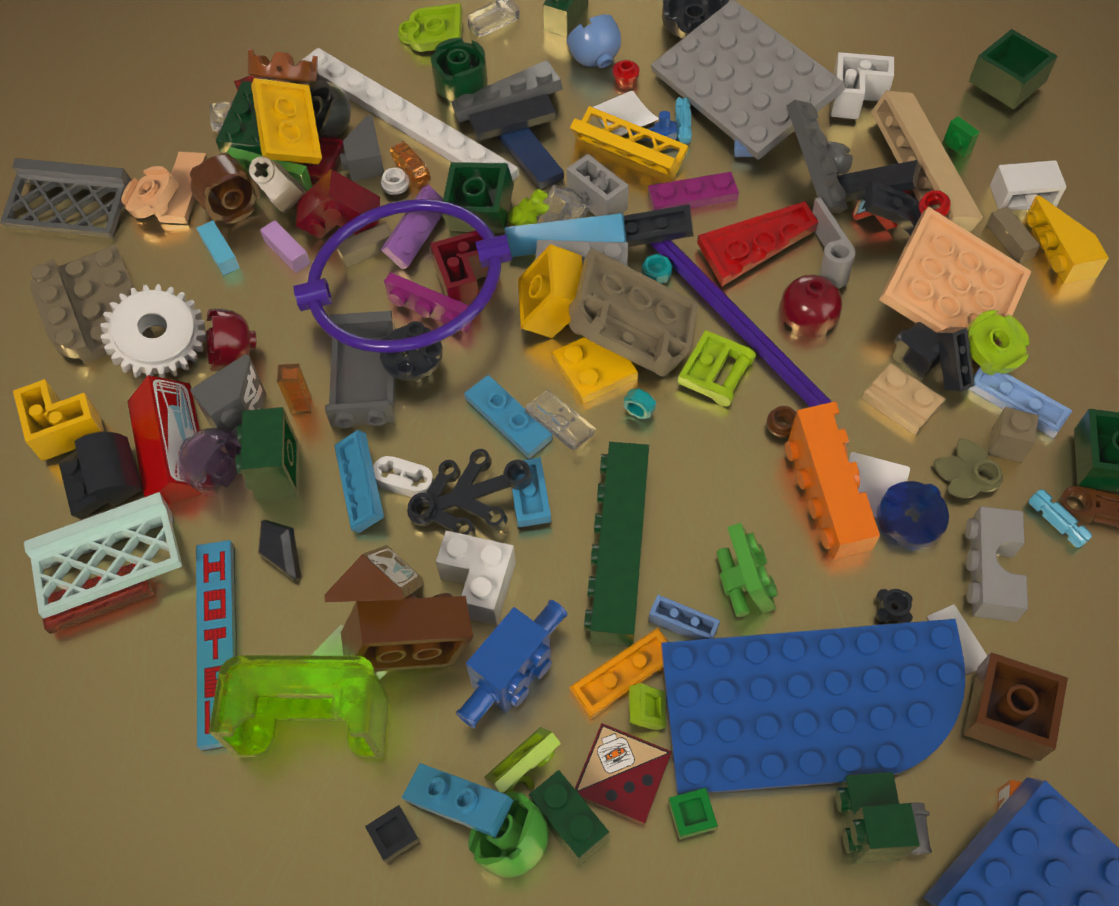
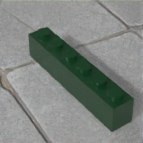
M609 441L608 454H601L600 474H606L605 483H598L597 503H602L603 508L602 514L595 513L594 534H600L599 545L592 544L591 565H597L596 577L589 576L587 597L594 598L593 610L586 609L584 631H590V644L629 647L634 644L649 445Z

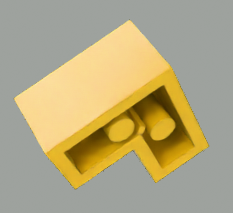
M45 379L13 390L25 442L41 461L76 449L74 441L82 436L104 432L99 412L85 393L61 401Z

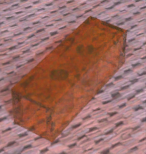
M299 363L278 365L277 383L290 413H311L312 396Z

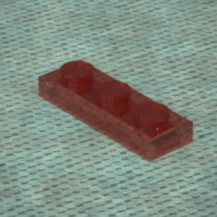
M132 563L121 567L116 575L124 576L131 573L136 564ZM97 576L87 580L81 588L87 590L95 587L102 577ZM150 579L50 617L42 618L44 629L49 634H53L152 596L154 592ZM63 589L52 593L48 598V603L60 600L67 590Z

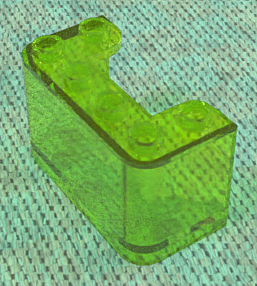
M234 656L225 661L218 673L209 733L234 757H258L268 752L272 747L277 721H345L348 724V746L355 755L363 758H384L389 705L388 695L371 662L361 656Z

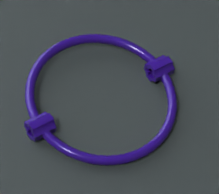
M403 200L371 209L338 229L316 255L310 268L307 283L293 286L294 295L300 311L310 309L321 328L342 344L376 353L406 352L440 342L469 324L491 299L499 281L501 263L512 261L506 234L495 237L488 225L471 211L439 200ZM406 212H438L464 221L482 237L483 240L476 241V246L482 268L489 266L484 285L474 301L462 313L437 329L404 339H368L340 328L328 317L323 306L333 304L329 284L326 278L321 279L327 261L338 246L349 236L374 221Z

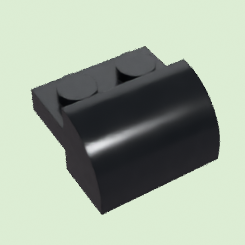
M97 432L82 436L74 441L76 451L58 462L71 516L83 519L106 503L118 506L142 490L128 437L122 434Z

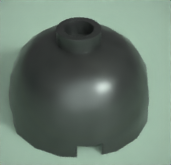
M317 80L315 82L318 84L310 87L318 138H334L339 136L349 124L351 105L348 97L340 88L327 81Z

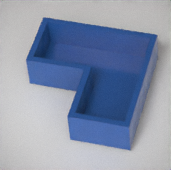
M1027 777L923 898L931 906H1119V848L1046 780Z

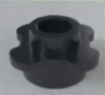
M881 589L878 591L876 598L879 601V610L876 612V616L879 621L887 623L889 620L898 621L899 623L912 621L913 616L910 610L913 598L908 592L900 589ZM891 605H897L898 609H893Z

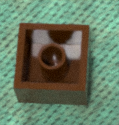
M991 652L977 668L963 735L1041 761L1056 749L1068 677Z

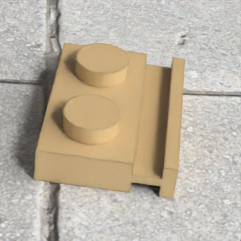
M892 363L877 377L870 388L864 391L862 396L865 402L914 435L938 411L945 398Z

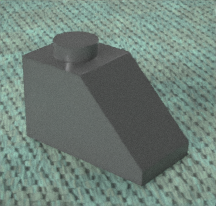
M369 115L343 140L345 153L340 154L343 171L349 170L352 181L383 176L384 173L373 117Z

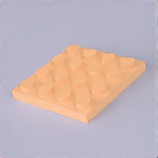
M927 207L921 214L879 300L913 322L923 323L936 333L948 327L968 328V325L976 317L986 311H998L996 314L1003 317L1007 315L1013 316L1031 271L932 208ZM999 339L994 340L995 344L1000 346L1001 341Z

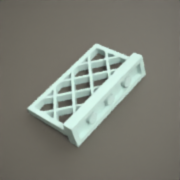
M160 492L24 541L25 552L31 558L38 613L43 619L182 567L172 525L174 521L172 511ZM163 525L156 538L145 535L147 531ZM130 538L122 551L111 548L114 543ZM139 542L150 545L142 558L131 555ZM160 548L170 552L171 558L159 563L151 562ZM96 550L87 564L77 561L81 555ZM106 554L116 557L107 571L96 568ZM125 561L136 564L131 573L124 576L116 575ZM62 563L52 577L44 574L43 569ZM71 567L82 570L72 584L62 581ZM91 574L102 577L95 587L87 590L81 588ZM56 587L67 590L60 600L48 603V598Z

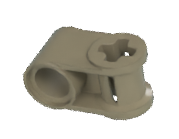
M262 156L252 160L249 167L251 178L280 211L287 213L306 193L305 189L280 163Z

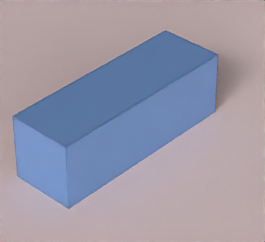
M657 595L648 619L650 623L691 640L714 638L720 624V620L660 595Z

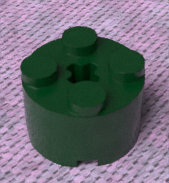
M463 38L448 39L438 44L434 55H431L435 89L450 104H452L451 101L458 99L461 95L474 94L487 86L485 51L476 41L471 40V44L464 42Z

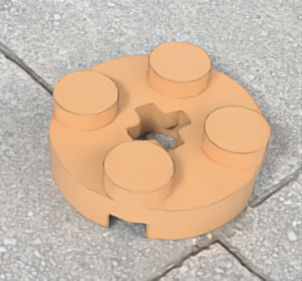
M153 166L142 171L146 176L142 177L139 181L134 177L122 194L121 200L126 206L124 208L135 218H145L153 214L157 217L163 215L168 210L169 206L167 203L179 187V182L163 166Z

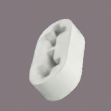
M392 456L381 457L373 465L376 483L379 487L411 498L415 494L426 493L434 481L429 468ZM390 468L394 470L395 474H388L387 478L383 477L382 472H388ZM420 477H423L425 483H419L418 487H415L413 481H418Z

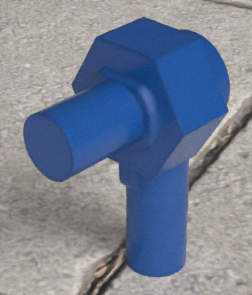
M661 111L659 113V122L655 123L654 127L648 130L677 140L676 122L670 120V112ZM643 138L641 140H638V142L648 140L651 141V139Z

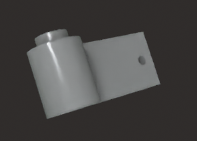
M821 197L815 198L812 213L818 220V226L814 232L825 247L819 276L829 279L837 288H841L849 282L855 249Z

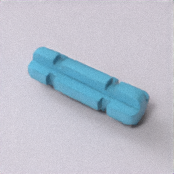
M679 97L676 99L675 105L676 141L689 144L692 136L690 100L687 97Z
M1044 489L1037 491L1031 496L1028 501L1029 504L1037 512L1042 510L1044 512L1042 516L1062 535L1066 533L1069 536L1067 539L1075 547L1079 548L1091 539L1092 533L1083 525L1079 527L1076 524L1078 520L1057 501L1053 503L1051 501L1053 497Z

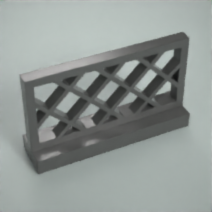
M15 158L12 168L17 174L0 221L4 227L113 238L123 207L122 194L131 181L124 168ZM25 183L37 186L35 190L24 197L21 193ZM54 187H62L64 189L63 192L52 199H49L46 192ZM82 189L90 190L91 194L78 202L73 197L74 194ZM108 192H116L115 198L105 205L99 199ZM43 195L47 202L32 210L29 203ZM70 198L74 204L59 213L55 206ZM97 200L101 207L86 216L82 209ZM25 206L29 211L28 214L20 219H13L14 213ZM50 209L55 212L56 216L46 222L38 219L39 216ZM78 211L83 216V219L73 225L65 222L67 218ZM107 214L109 218L106 228L93 226L92 222Z

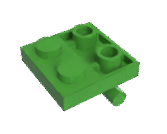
M741 523L727 527L739 565L735 566L729 548L719 549L716 554L722 570L720 578L725 595L730 596L736 617H743L750 613L744 593L747 591L763 613L777 609L773 597L779 596L772 576H769L765 567L768 561L762 545L758 544L754 532L747 533Z

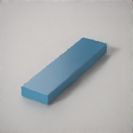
M623 213L505 227L511 257L536 254L537 240L626 243Z

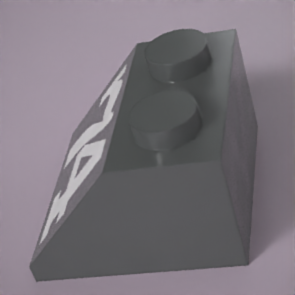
M247 354L190 389L208 423L229 449L239 444L237 426L242 424V411L262 409L266 396L262 382L251 358Z

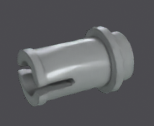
M911 803L920 846L908 855L930 854L932 849L930 848L926 817L930 816V812L925 810L924 803Z

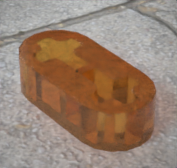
M405 141L390 148L395 164L408 175L409 180L414 186L420 187L431 180L427 166Z

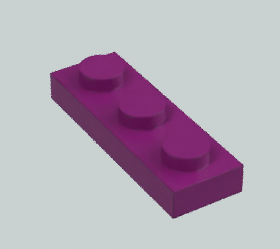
M725 172L649 185L647 194L652 210L687 204H690L691 208L738 201L739 191L732 172Z
M391 272L384 280L388 300L400 307L405 306L416 311L422 317H430L443 324L457 317L469 306ZM472 321L462 328L461 331L466 333L472 325Z

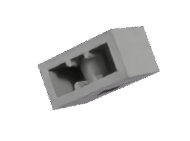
M587 154L567 168V193L595 216L619 214L628 209L629 185L592 156Z

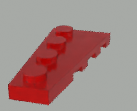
M804 201L700 234L697 238V244L721 286H724L816 231L818 220Z

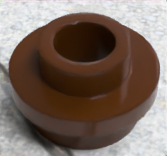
M779 406L768 414L766 421L768 430L777 437H789L796 416L795 410L788 406ZM778 422H785L787 425H781Z

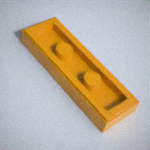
M656 628L569 687V691L590 720L629 694V686L638 683L644 684L664 670L661 643L669 641L659 628Z

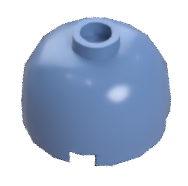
M603 14L590 18L591 24L584 28L582 24L578 25L566 40L572 56L585 67L605 68L609 66L621 47V33L617 23L611 15Z

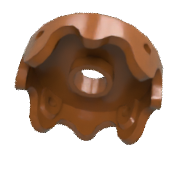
M248 48V74L254 76V78L271 80L272 78V81L288 83L294 81L295 84L309 86L310 82L314 83L317 81L318 56H313L312 62L301 60L297 65H294L293 57L289 53L276 52L270 62L266 56L254 54V49Z

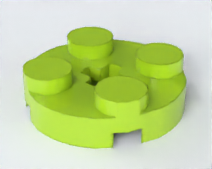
M995 310L983 312L967 328L970 354L977 364L980 365L981 370L987 375L1010 373L1021 366L1028 359L1029 353L1026 355V346L1030 344L1029 337L1021 323L1010 315L1006 317L996 314L998 311ZM999 339L1002 344L997 346L994 340Z

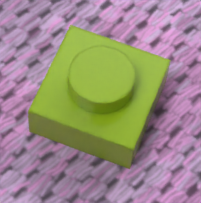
M642 683L629 686L630 723L655 731L666 728L665 691Z

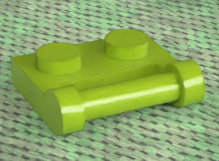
M705 330L678 376V384L711 397L717 404L727 407L734 398L733 392L747 366L752 365L756 354L746 346ZM728 356L736 359V362L722 386L714 383Z

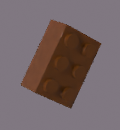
M441 593L429 598H417L415 595H409L403 600L356 601L340 632L346 674L453 666L474 637L466 596H452L450 593Z

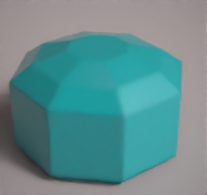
M655 254L646 257L642 265V274L660 284L666 283L672 274V265L668 257Z
M631 389L624 398L623 406L631 415L639 419H649L656 409V401L648 392L642 389Z

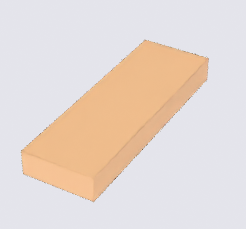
M178 152L171 174L179 182V187L167 203L169 206L168 210L163 215L157 217L159 222L188 224L196 200L191 191L190 171L193 167L200 165L208 159L206 153Z

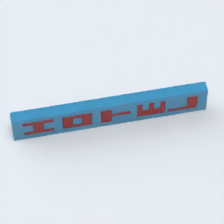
M231 540L196 545L197 747L200 750L238 744L234 545Z

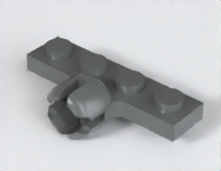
M795 99L786 107L818 198L821 197L831 213L839 214L848 209L845 201L846 192L839 183L837 175L849 172L853 161L852 155L848 154L850 149L845 144L827 141L825 134L821 131L818 124V113L811 103Z

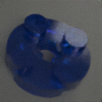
M904 481L888 488L877 507V520L886 536L890 534L894 539L898 540V545L909 549H922L932 545L944 534L949 523V511L946 502L941 497L940 490L935 485L916 481ZM910 508L919 512L920 516L917 522L913 521L911 516L905 515V512Z

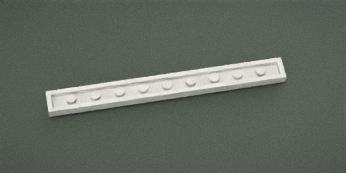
M320 48L315 49L303 59L312 62L313 56H318L317 80H324L334 84L346 94L349 100L451 162L507 163L512 180L514 181L519 176V167Z

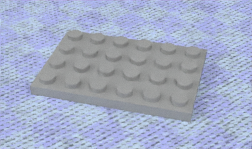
M735 0L728 2L651 64L653 73L683 98L687 97L690 100V104L733 140H737L746 147L747 151L757 160L795 131L786 105L796 99L811 103L818 112L845 90L842 80Z

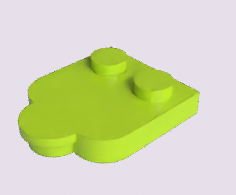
M461 3L424 7L413 11L409 20L402 22L399 26V40L404 44H410L411 48L415 51L424 52L435 50L436 46L445 40L462 38L463 10Z

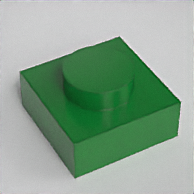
M957 116L950 121L943 142L962 157H966L972 153L980 131Z
M706 788L668 798V804L679 840L717 829L718 824Z

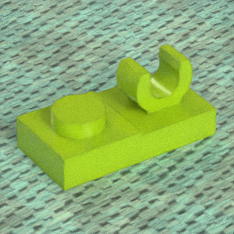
M540 727L485 775L484 779L494 790L504 794L511 791L514 792V787L518 782H523L527 788L532 790L535 787L534 782L525 773L530 769L541 767L549 762L555 754L554 750L561 743L553 732Z

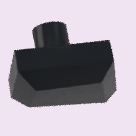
M262 520L258 554L292 580L300 579L301 573L294 528L273 521Z

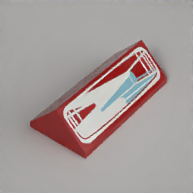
M148 375L127 401L144 497L160 492L167 505L213 492L214 489L194 396L190 391L192 386L190 383Z

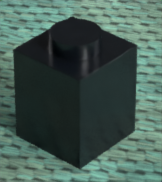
M917 322L910 330L904 328L896 337L894 343L897 346L892 358L921 379H924L941 362L937 333L923 323Z

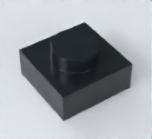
M400 805L365 826L385 863L420 842Z

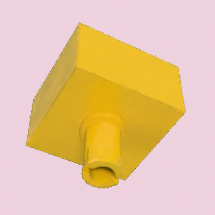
M550 244L518 278L521 329L553 338L571 321L569 305L576 297L583 268L582 255Z

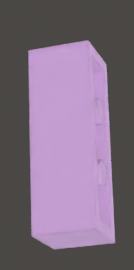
M275 220L260 229L264 242L295 273L310 264L307 251Z

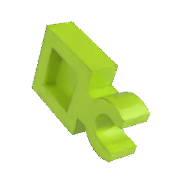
M537 189L533 192L530 199L525 197L517 206H514L508 215L510 227L536 224L537 216L545 214L549 209V205L543 202L548 197V193Z

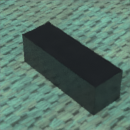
M948 327L937 332L945 390L962 392L975 386L967 327Z

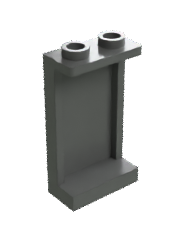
M391 311L329 315V318L340 328L368 339L381 340L396 329ZM332 338L329 404L325 405V413L331 427L348 428L353 425L370 424L380 426L385 423H395V377L385 371L380 360V353L352 348Z

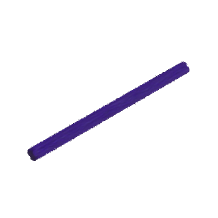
M672 240L651 243L662 256L668 257L672 267L810 407L832 402Z

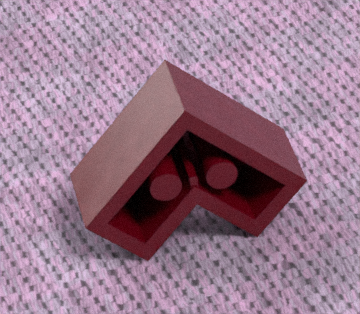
M331 169L299 200L296 227L321 239L336 225L342 227L355 217L379 207L380 196ZM379 220L364 226L353 234L357 235L375 227Z
M477 231L430 243L434 267L445 296L470 305L479 294L476 279L487 276L489 266L483 268L481 266L476 241L483 239Z

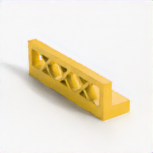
M591 106L588 107L582 121L574 118L570 126L576 139L673 179L689 150L686 144ZM592 117L602 119L605 128L601 129L589 124ZM622 127L627 129L629 138H623L611 132ZM649 138L653 141L654 148H648L636 143V141ZM670 147L679 150L676 158L660 153V151Z

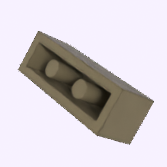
M1008 206L992 212L986 225L1016 262L1022 263L1034 258L1040 244Z
M385 222L346 239L337 248L339 257L345 267L348 268L382 253L381 248L392 231Z

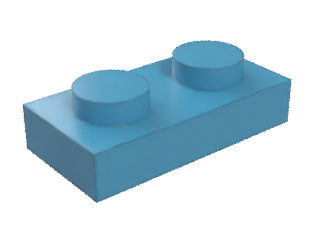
M541 457L523 460L529 465L533 473V480L525 489L515 490L512 488L518 527L552 522ZM524 474L518 475V476L515 478V481H519V480L523 479V478L525 477V475H524Z

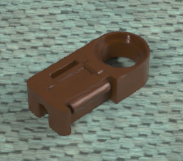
M1071 486L1065 489L1057 500L1080 523L1089 525L1092 521L1119 528V495ZM1066 498H1078L1083 503L1084 509H1072L1067 504Z

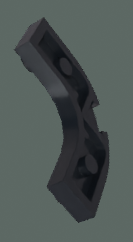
M872 180L865 187V211L893 221L911 236L921 216L919 211L920 202L905 192Z

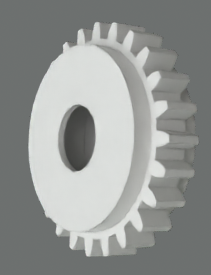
M159 284L156 285L155 290H149L147 285H143V291L137 292L135 288H131L132 295L128 297L121 293L119 295L120 304L110 303L113 313L104 312L103 314L107 322L101 323V329L104 333L101 335L103 344L106 345L104 348L107 355H112L113 364L118 365L121 363L124 373H127L132 368L135 378H139L142 373H146V376L159 374V377L165 378V373L171 372L176 377L178 376L177 368L181 367L187 371L189 369L187 361L196 362L198 360L197 354L194 351L203 352V343L201 342L206 341V335L203 331L206 329L205 322L200 320L202 314L200 309H195L194 301L189 300L186 302L185 293L181 292L175 296L173 287H169L164 292ZM152 326L166 329L165 333L157 338H147L142 335L147 328Z

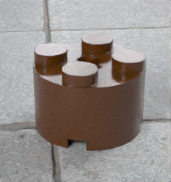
M221 153L220 155L208 158L190 171L192 194L212 220L233 224L244 220L254 211L253 205L256 198L258 201L260 198L259 185L251 178L250 173L241 162L229 153Z

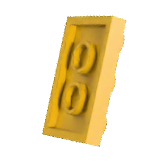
M254 78L251 88L262 157L278 161L319 164L322 155L310 86Z

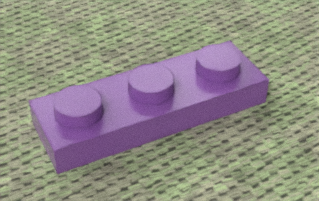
M429 184L424 186L415 198L443 201V198ZM428 211L406 212L381 248V251L401 269L407 268L441 218L442 213Z

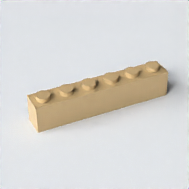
M886 90L871 113L897 162L918 161L920 171L916 189H913L915 196L920 202L922 197L929 191H942L951 201V209L945 217L971 232L983 216L913 93ZM932 205L930 208L937 209L941 206Z

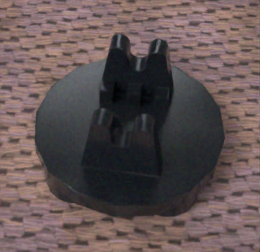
M413 321L408 325L393 330L381 340L404 339L432 330L424 327L421 322ZM440 341L418 350L380 353V360L385 371L391 376L404 381L415 380L419 383L423 377L432 375V372L438 368L443 357V346Z

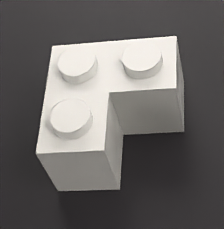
M838 52L833 74L844 82L845 90L831 101L830 117L858 119L863 100L879 101L886 90L890 91L894 78V57Z
M446 530L436 559L440 579L465 584L461 596H466L471 620L498 625L516 564L514 545Z

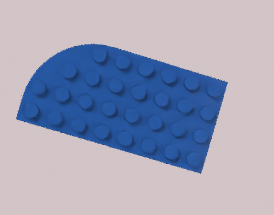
M956 619L661 643L677 795L706 788L707 793L710 794L836 784L843 782L846 775L893 772L894 775H897L925 760L943 743L955 725L964 699L965 664Z

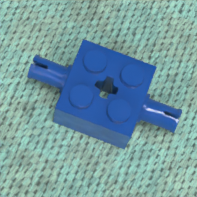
M549 600L546 607L534 621L513 607L466 662L472 688L475 691L463 706L456 711V715L465 724L474 729L493 704L505 713L512 706L518 707L528 695L529 689L527 687L535 677L541 679L547 673L552 664L550 660V635L568 614L559 603Z

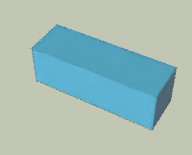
M213 220L197 227L204 245L223 276L240 268L235 255Z

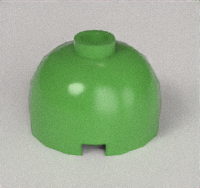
M511 791L505 794L514 801L496 838L471 828L468 842L469 850L474 854L475 858L473 859L486 871L505 878L524 875L534 868L541 860L548 846L549 839L546 819L541 810L523 793Z

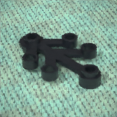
M477 449L471 453L470 462L462 475L455 461H443L439 465V473L427 492L415 494L409 500L407 513L410 520L419 526H426L435 522L453 532L459 533L462 526L469 525L468 530L460 534L474 536L476 529L468 518L462 517L458 519L443 511L456 506L484 519L490 528L499 530L505 527L508 520L503 509L497 506L490 507L475 499L509 487L515 490L525 489L531 484L533 473L525 461L518 459L509 462L505 466L503 475L472 485L479 473L488 470L492 464V459L488 452L484 449ZM485 457L484 462L476 464L478 458ZM454 468L451 474L445 475L447 469ZM520 474H524V475H525V477H524L523 479H521V480H519V481H515V478H516L518 475H520ZM460 477L452 492L441 496L447 483L455 482ZM430 507L427 512L421 514L423 508ZM501 514V518L497 522H491L494 515Z

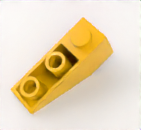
M1040 195L1035 196L1026 215L1027 223L1033 228L1039 239L1040 247L1045 250L1053 270L1058 274L1062 283L1066 284L1098 277L1109 257L1096 235Z

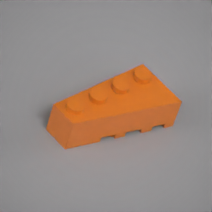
M836 401L797 410L789 439L785 443L787 457L790 461H794L797 468L798 484L802 490H806L808 495L810 514L813 519L817 518L821 527L820 538L825 549L830 550L833 560L872 551L880 537L866 492L859 493L858 491L860 487V472L856 461L849 463L846 444L849 442L846 430L845 428L838 430L835 421V415L840 413Z

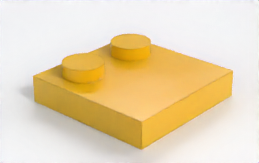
M586 337L552 352V359L582 405L638 379V371L630 360L590 341Z

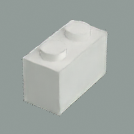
M1056 160L998 165L990 184L998 210L1008 206L1011 211L1030 209L1035 196L1039 195L1057 207L1067 188Z

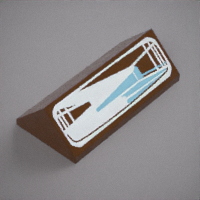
M388 545L363 553L327 591L325 602L403 600L423 586V578Z

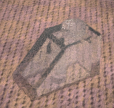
M553 184L548 197L543 201L549 205V209L545 214L537 216V223L584 218L592 204L573 189Z

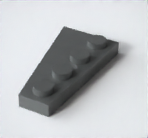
M545 60L490 84L474 94L461 95L458 99L451 101L458 122L469 119L468 115L543 94L548 95L563 90L561 79L549 61Z

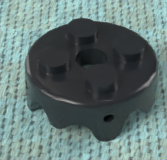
M663 0V24L673 35L685 38L725 6L729 0Z

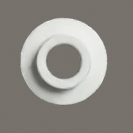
M393 167L383 173L381 186L386 193L396 195L408 189L410 185L409 177L402 169Z

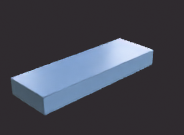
M981 367L973 376L975 386L968 388V390L1001 409L1008 407L1039 415L1037 429L1052 438L1057 435L1073 411L1007 373L987 375L981 370Z

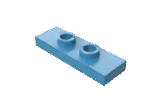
M489 375L464 393L465 399L528 459L553 440V434Z
M356 430L335 444L334 447L350 527L352 531L360 533L383 519L384 515L365 432Z
M419 763L401 797L409 804L495 838L514 801L506 794Z

